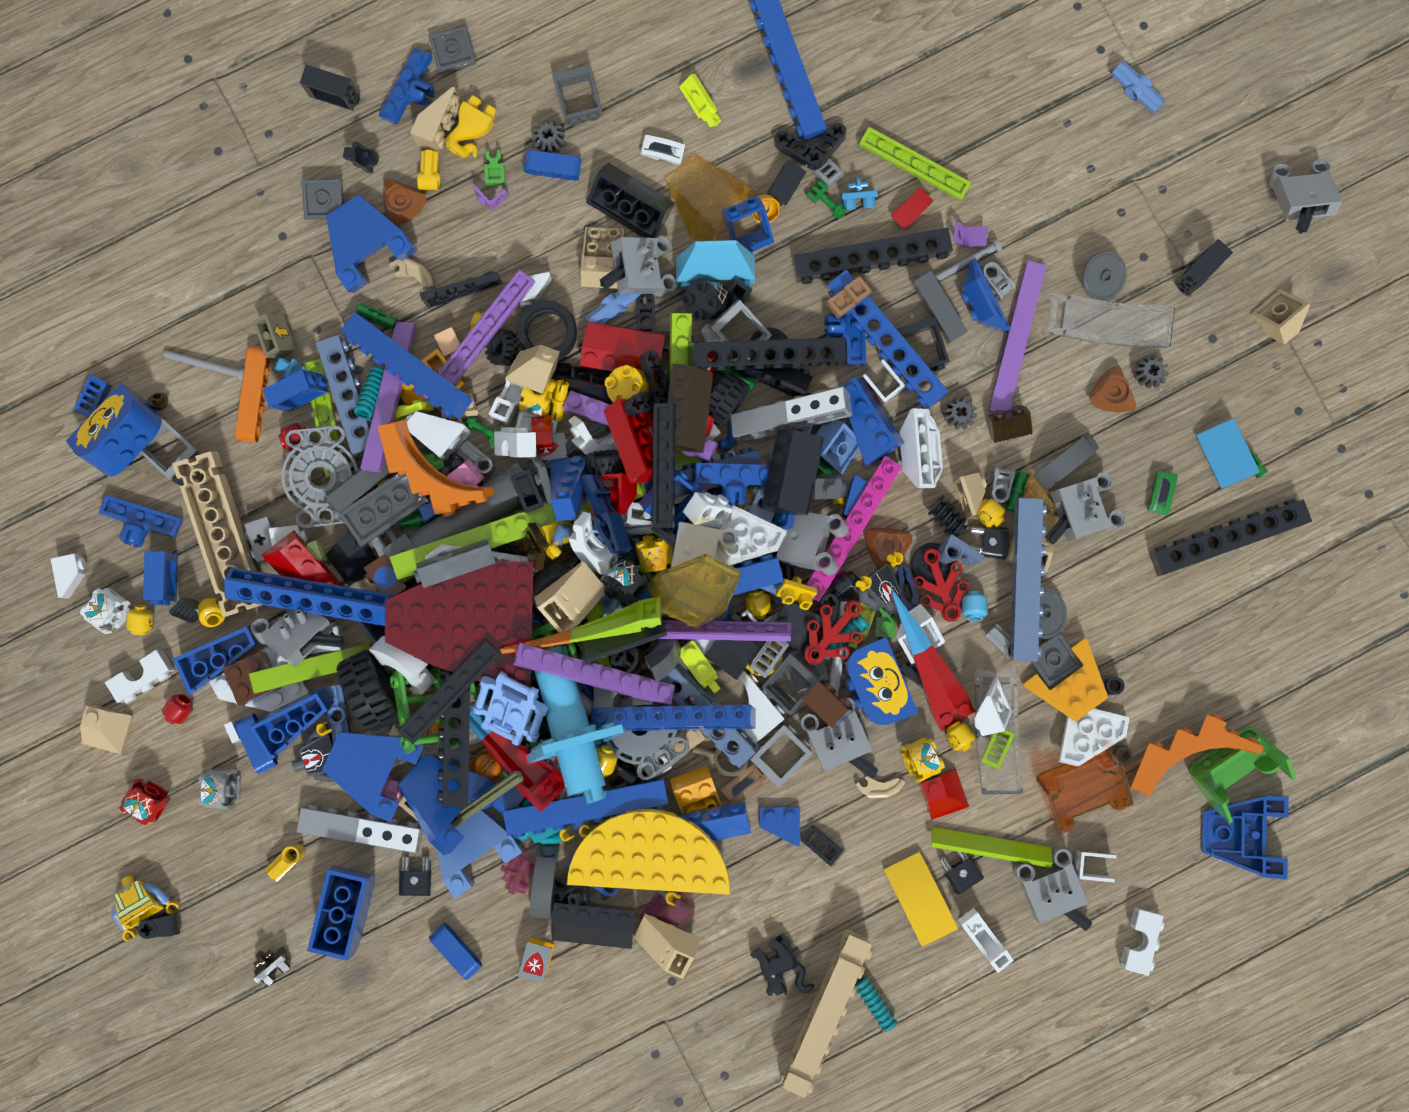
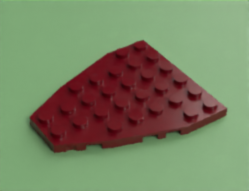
M495 561V564L423 588L422 584H419L387 599L385 608V642L427 664L454 672L485 640L500 653L501 648L532 641L533 562ZM516 652L501 653L476 680L481 681L483 676L496 680L502 671L507 674V677L523 685H530L531 669L513 665Z

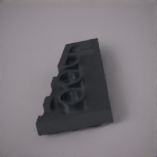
M490 271L484 273L483 276L419 292L421 300L430 309L503 283L498 272Z

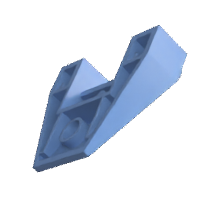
M480 810L455 827L464 836L457 847L449 854L443 855L438 850L437 854L443 882L455 899L475 884L464 868L493 847L505 864L521 854L525 849L517 838H513V835L507 836L506 827L485 810Z

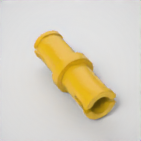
M558 380L556 382L555 396L552 397L553 408L551 415L552 420L556 416L555 421H562L564 414L563 406L567 399L569 382L566 381L564 384V380Z

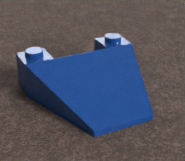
M359 194L326 216L336 275L348 292L355 293L370 283L358 264L386 245H388L395 258L400 261L405 260L418 251L405 231Z
M339 732L322 771L371 815L391 822L399 801L381 794L396 757L416 765L424 745H415L416 750L405 754L400 744L402 736Z
M425 754L401 780L398 786L428 841L441 854L446 855L451 853L464 838L450 824L462 808H441V803H437L438 790H441V782H438V769H442V761H438L437 758ZM448 763V767L451 770H457L459 768L458 766ZM469 771L468 801L470 799L473 801L495 784L489 778ZM455 781L447 783L450 791L458 790V784ZM494 800L481 810L491 807L496 800Z
M1266 794L1229 804L1227 807L1233 820L1230 824L1215 809L1203 812L1202 853L1265 878H1288V856L1266 855L1267 816L1288 818V795Z

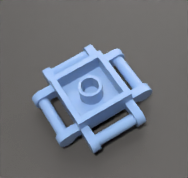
M502 671L496 680L483 676L480 681L481 688L477 701L472 707L474 714L486 716L481 728L486 731L491 730L511 740L512 744L519 746L523 736H526V739L530 742H536L540 735L538 731L543 717L546 716L548 711L547 705L537 701L539 690L534 687L529 688L507 677V674ZM492 689L494 692L490 705L487 706L484 704L488 690ZM535 711L536 715L532 727H529L533 712Z

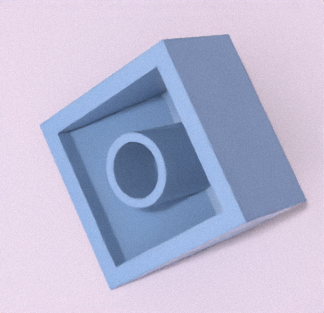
M833 420L827 425H822L815 435L824 438L820 461L842 475L860 449L854 432L845 423Z

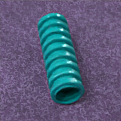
M372 367L369 370L366 383H364L354 410L355 414L360 418L369 419L372 416L384 370L381 368Z
M860 614L855 619L851 618L852 621H848L847 625L838 634H850L853 631L863 633L865 628H869V624ZM857 633L853 635V640L855 636H859ZM850 642L830 643L824 650H837L845 644H850Z
M864 976L855 983L857 993L861 994L860 998L862 1000H865L864 1004L868 1005L867 1008L871 1010V1015L875 1016L874 1019L878 1021L879 1027L882 1026L881 1030L888 1032L897 1025L898 1021L893 1019L894 1015L890 1014L889 1008H886L887 1005L883 1003V998H879L880 994L876 992L877 989L875 987H872L873 983L869 982V977Z

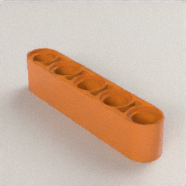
M249 346L247 349L235 430L237 441L258 443L260 439L265 396L262 389L266 388L268 384L271 358H266L262 347Z

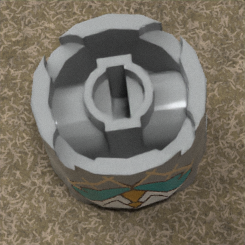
M210 768L205 773H201L199 776V784L201 785L198 796L199 805H204L205 808L232 810L237 804L234 802L239 800L241 794V778L236 776L238 771L235 769Z

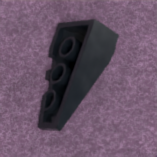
M557 363L551 379H554L556 382L564 380V384L566 381L569 382L568 392L573 391L610 405L614 403L609 398L605 386L606 378L613 371L584 366L572 367L570 363Z
M746 365V369L740 370L742 374L793 398L805 396L813 376H810L809 371L802 368L799 370L787 367L771 368L770 365H764V369H753L752 365Z

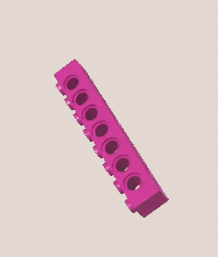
M886 456L880 462L854 508L845 519L849 526L848 533L843 537H834L826 550L838 562L837 572L902 468L901 465ZM826 561L824 567L828 566L830 561ZM814 570L806 583L807 586L817 589V594L813 601L816 603L820 602L837 572L833 575H825L822 571Z

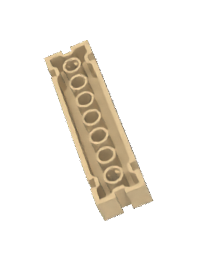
M210 451L195 456L197 461L187 458L172 463L177 479H183L184 485L180 486L215 594L221 593L223 601L218 603L223 617L245 611L244 605L246 610L261 606V604L225 598L224 579L231 567L257 571L250 553L248 541L244 535V529L226 475L220 474L218 468L223 467L217 451ZM201 473L204 475L203 480L199 479V475H202Z
M848 928L845 929L838 949L835 951L791 1051L790 1058L780 1076L782 1088L803 1098L806 1097L807 1092L811 1093L815 1084L813 1077L815 1074H819L822 1069L823 1062L821 1060L824 1054L828 1055L832 1043L829 1042L832 1035L836 1036L840 1027V1024H838L841 1016H845L848 1009L846 1003L849 997L852 998L857 988L855 986L857 978L861 979L864 973V960H869L873 952L872 944L868 937Z

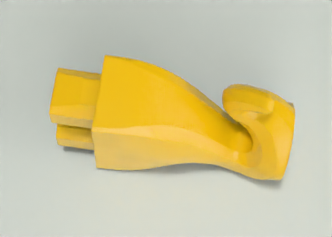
M473 95L460 105L458 125L446 138V148L463 159L468 157L470 153L476 158L478 148L475 144L471 143L461 146L459 142L480 138L488 134L495 125L493 120L497 114L496 109L490 105H487L483 112L479 111L478 108L481 105V100Z

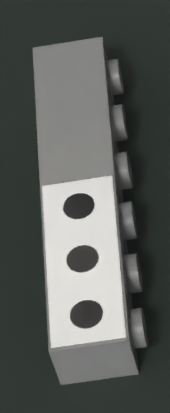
M835 386L831 390L815 391L811 395L796 396L791 400L776 401L774 404L767 406L760 405L756 409L740 410L736 414L731 415L733 437L739 443L776 435L778 430H797L852 416L850 393L844 386Z
M308 804V807L301 808L297 827L298 833L412 853L420 851L423 830L418 822L407 821V824L399 823V819L392 818L391 822L371 814H367V817L359 816L360 812L356 811L341 813L340 809L328 807V810L320 809V805Z

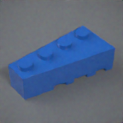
M854 377L843 385L850 393L852 416L849 419L865 466L874 465L903 445L904 441L864 378Z
M251 625L177 656L173 658V661L188 694L191 695L223 672L222 668L236 662L257 646L259 642L251 631Z
M325 685L258 718L249 728L271 761L333 705L334 700Z

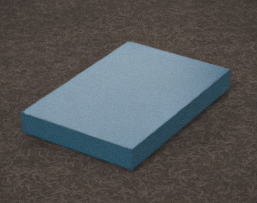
M1235 418L1196 435L1221 489L1260 472Z

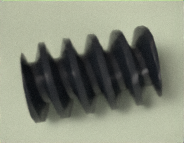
M943 494L929 507L928 515L935 514L933 521L941 520L939 527L946 525L944 533L951 531V534L956 537L971 523L964 525L967 519L962 518L959 520L961 512L954 514L953 512L956 507L948 508L950 501L942 502L945 497Z

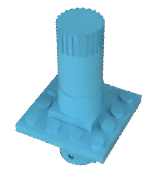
M564 645L546 649L547 651L569 656L567 647ZM535 671L543 704L548 707L546 719L551 738L531 749V753L526 755L528 764L557 756L568 796L584 792L587 804L605 799L606 791H603L602 786H605L606 783L595 745L605 743L624 733L622 724L615 726L613 722L603 725L598 730H596L595 724L589 726L576 681Z

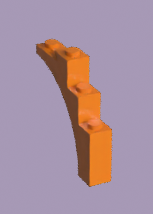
M405 419L377 426L389 473L407 474L412 494L420 493L421 496L430 494L435 515L443 514V517L454 515L455 510L462 508L463 505L470 504V501L475 500V503H482L488 501L487 497L494 495L492 486L475 487L464 485L451 480L435 469L418 450L410 435Z
M1212 713L1211 716H1205L1197 736L1194 735V731L1185 727L1182 730L1177 729L1169 750H1165L1166 746L1156 741L1153 744L1149 743L1130 788L1150 796L1157 782L1168 769L1180 760L1197 752L1229 748L1260 755L1264 746L1259 745L1260 741L1248 737V739L1240 737V733L1235 730L1228 729V731H1225L1224 728L1227 722L1222 721V716Z

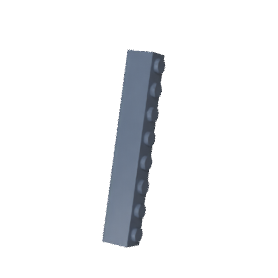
M1016 498L1010 646V660L1038 662V657H1041L1042 647L1039 645V637L1042 636V625H1039V617L1043 615V605L1040 604V596L1044 594V586L1041 584V576H1044V564H1041V559L1045 555V544H1042V536H1045L1046 533L1043 515H1046L1047 511L1046 503H1043L1044 499Z

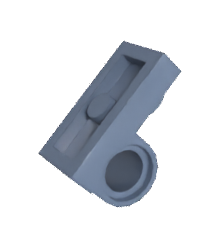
M952 534L944 537L938 548L940 561L944 564L962 558V562L973 566L980 563L984 555ZM948 549H949V550L951 551V553H952V556H951V557L948 555V552H947Z

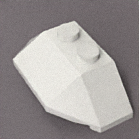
M913 408L910 410L900 430V437L904 441V444L901 445L902 469L917 488H935L936 482L943 471L940 430L930 415L929 409Z

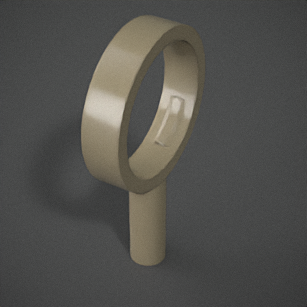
M731 742L733 747L738 748L737 743ZM696 746L693 748L692 754L714 759L716 769L726 777L739 776L747 769L749 760L737 771H725L718 763V756L722 751L718 749L712 751Z

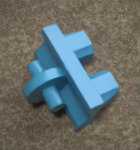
M855 177V183H848V189H856V191L840 192V199L843 200L846 210L856 209L855 198L863 199V208H874L875 197H878L877 190L861 191V188H868V182H861L860 177Z
M278 358L273 367V370L282 373L281 378L283 379L301 369H306L302 365H297L298 361L295 359L286 361L282 358Z

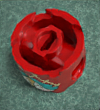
M135 779L123 797L119 809L125 814L134 816L136 821L142 825H147L148 822H156L170 801V797H166L168 793L161 786L151 781H148L147 784L142 783L144 779Z

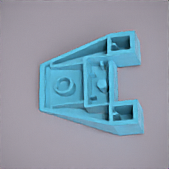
M736 240L695 241L676 257L677 286H681L683 289H688L696 281L735 280L737 277L749 287L751 284H755V256Z

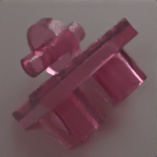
M520 854L516 863L510 861L508 867L502 865L500 868L504 872L502 880L507 881L505 888L508 889V893L513 895L515 892L525 894L528 882L521 880L524 873L530 876L534 874L535 864L530 862L524 855Z

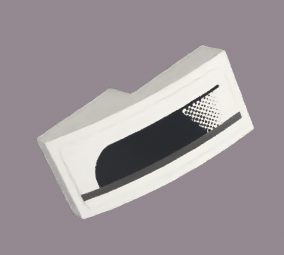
M645 135L640 154L655 160L662 159L679 165L681 164L685 145L672 140Z

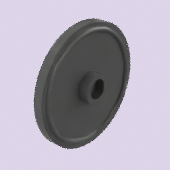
M1102 251L1093 255L1085 264L1082 272V286L1085 293L1097 301H1108L1114 298L1122 290L1126 280L1124 261L1119 255L1109 251Z
M1044 589L1043 596H1040V604L1043 605V615L1039 617V625H1042V636L1039 639H1049L1058 635L1064 628L1067 620V609L1061 596L1052 590Z

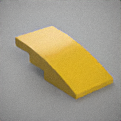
M920 852L884 869L894 893L922 947L958 930Z

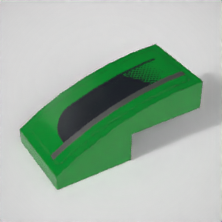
M1157 470L1152 486L1153 493L1147 508L1148 511L1168 516L1176 488L1177 474Z

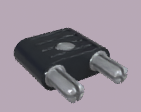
M972 526L970 528L973 529L970 530L971 533L983 535L982 547H970L975 550H981L978 552L984 555V557L1006 559L1009 528L984 526V528Z
M957 852L962 861L952 868L945 857L940 859L939 862L946 871L944 874L956 894H960L984 879V876L971 856L968 857L966 853L962 855L961 852Z
M402 857V870H399L400 896L431 895L429 857H422V870H409V857Z

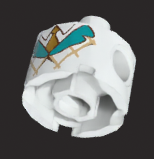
M98 588L92 593V599L81 609L80 614L104 634H110L113 632L111 629L114 627L118 629L126 621V612L130 609L128 606H131V603L111 588L103 590Z

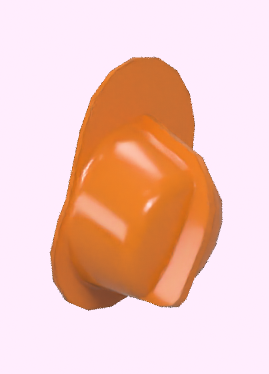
M487 748L481 750L469 763V771L487 777L493 783L502 775L500 773L502 771L500 765L488 752Z

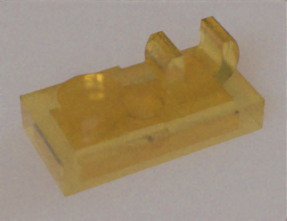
M1032 477L1026 481L1028 487L1026 491L1032 499L1034 497L1036 499H1044L1043 503H1046L1047 511L1051 516L1057 513L1056 506L1036 480Z

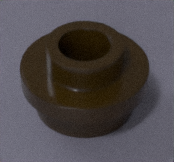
M154 393L148 398L149 406L156 411L165 409L169 401L168 396L164 393Z
M1117 745L1113 748L1111 757L1115 763L1125 765L1130 762L1132 752L1126 745ZM1120 751L1124 752L1123 758L1118 757Z

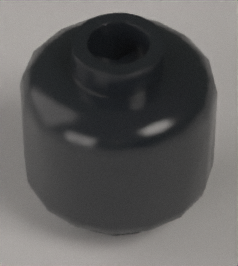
M851 570L849 572L842 571L831 583L834 589L832 593L839 600L842 598L850 600L856 594L852 587L856 585L858 580H861Z

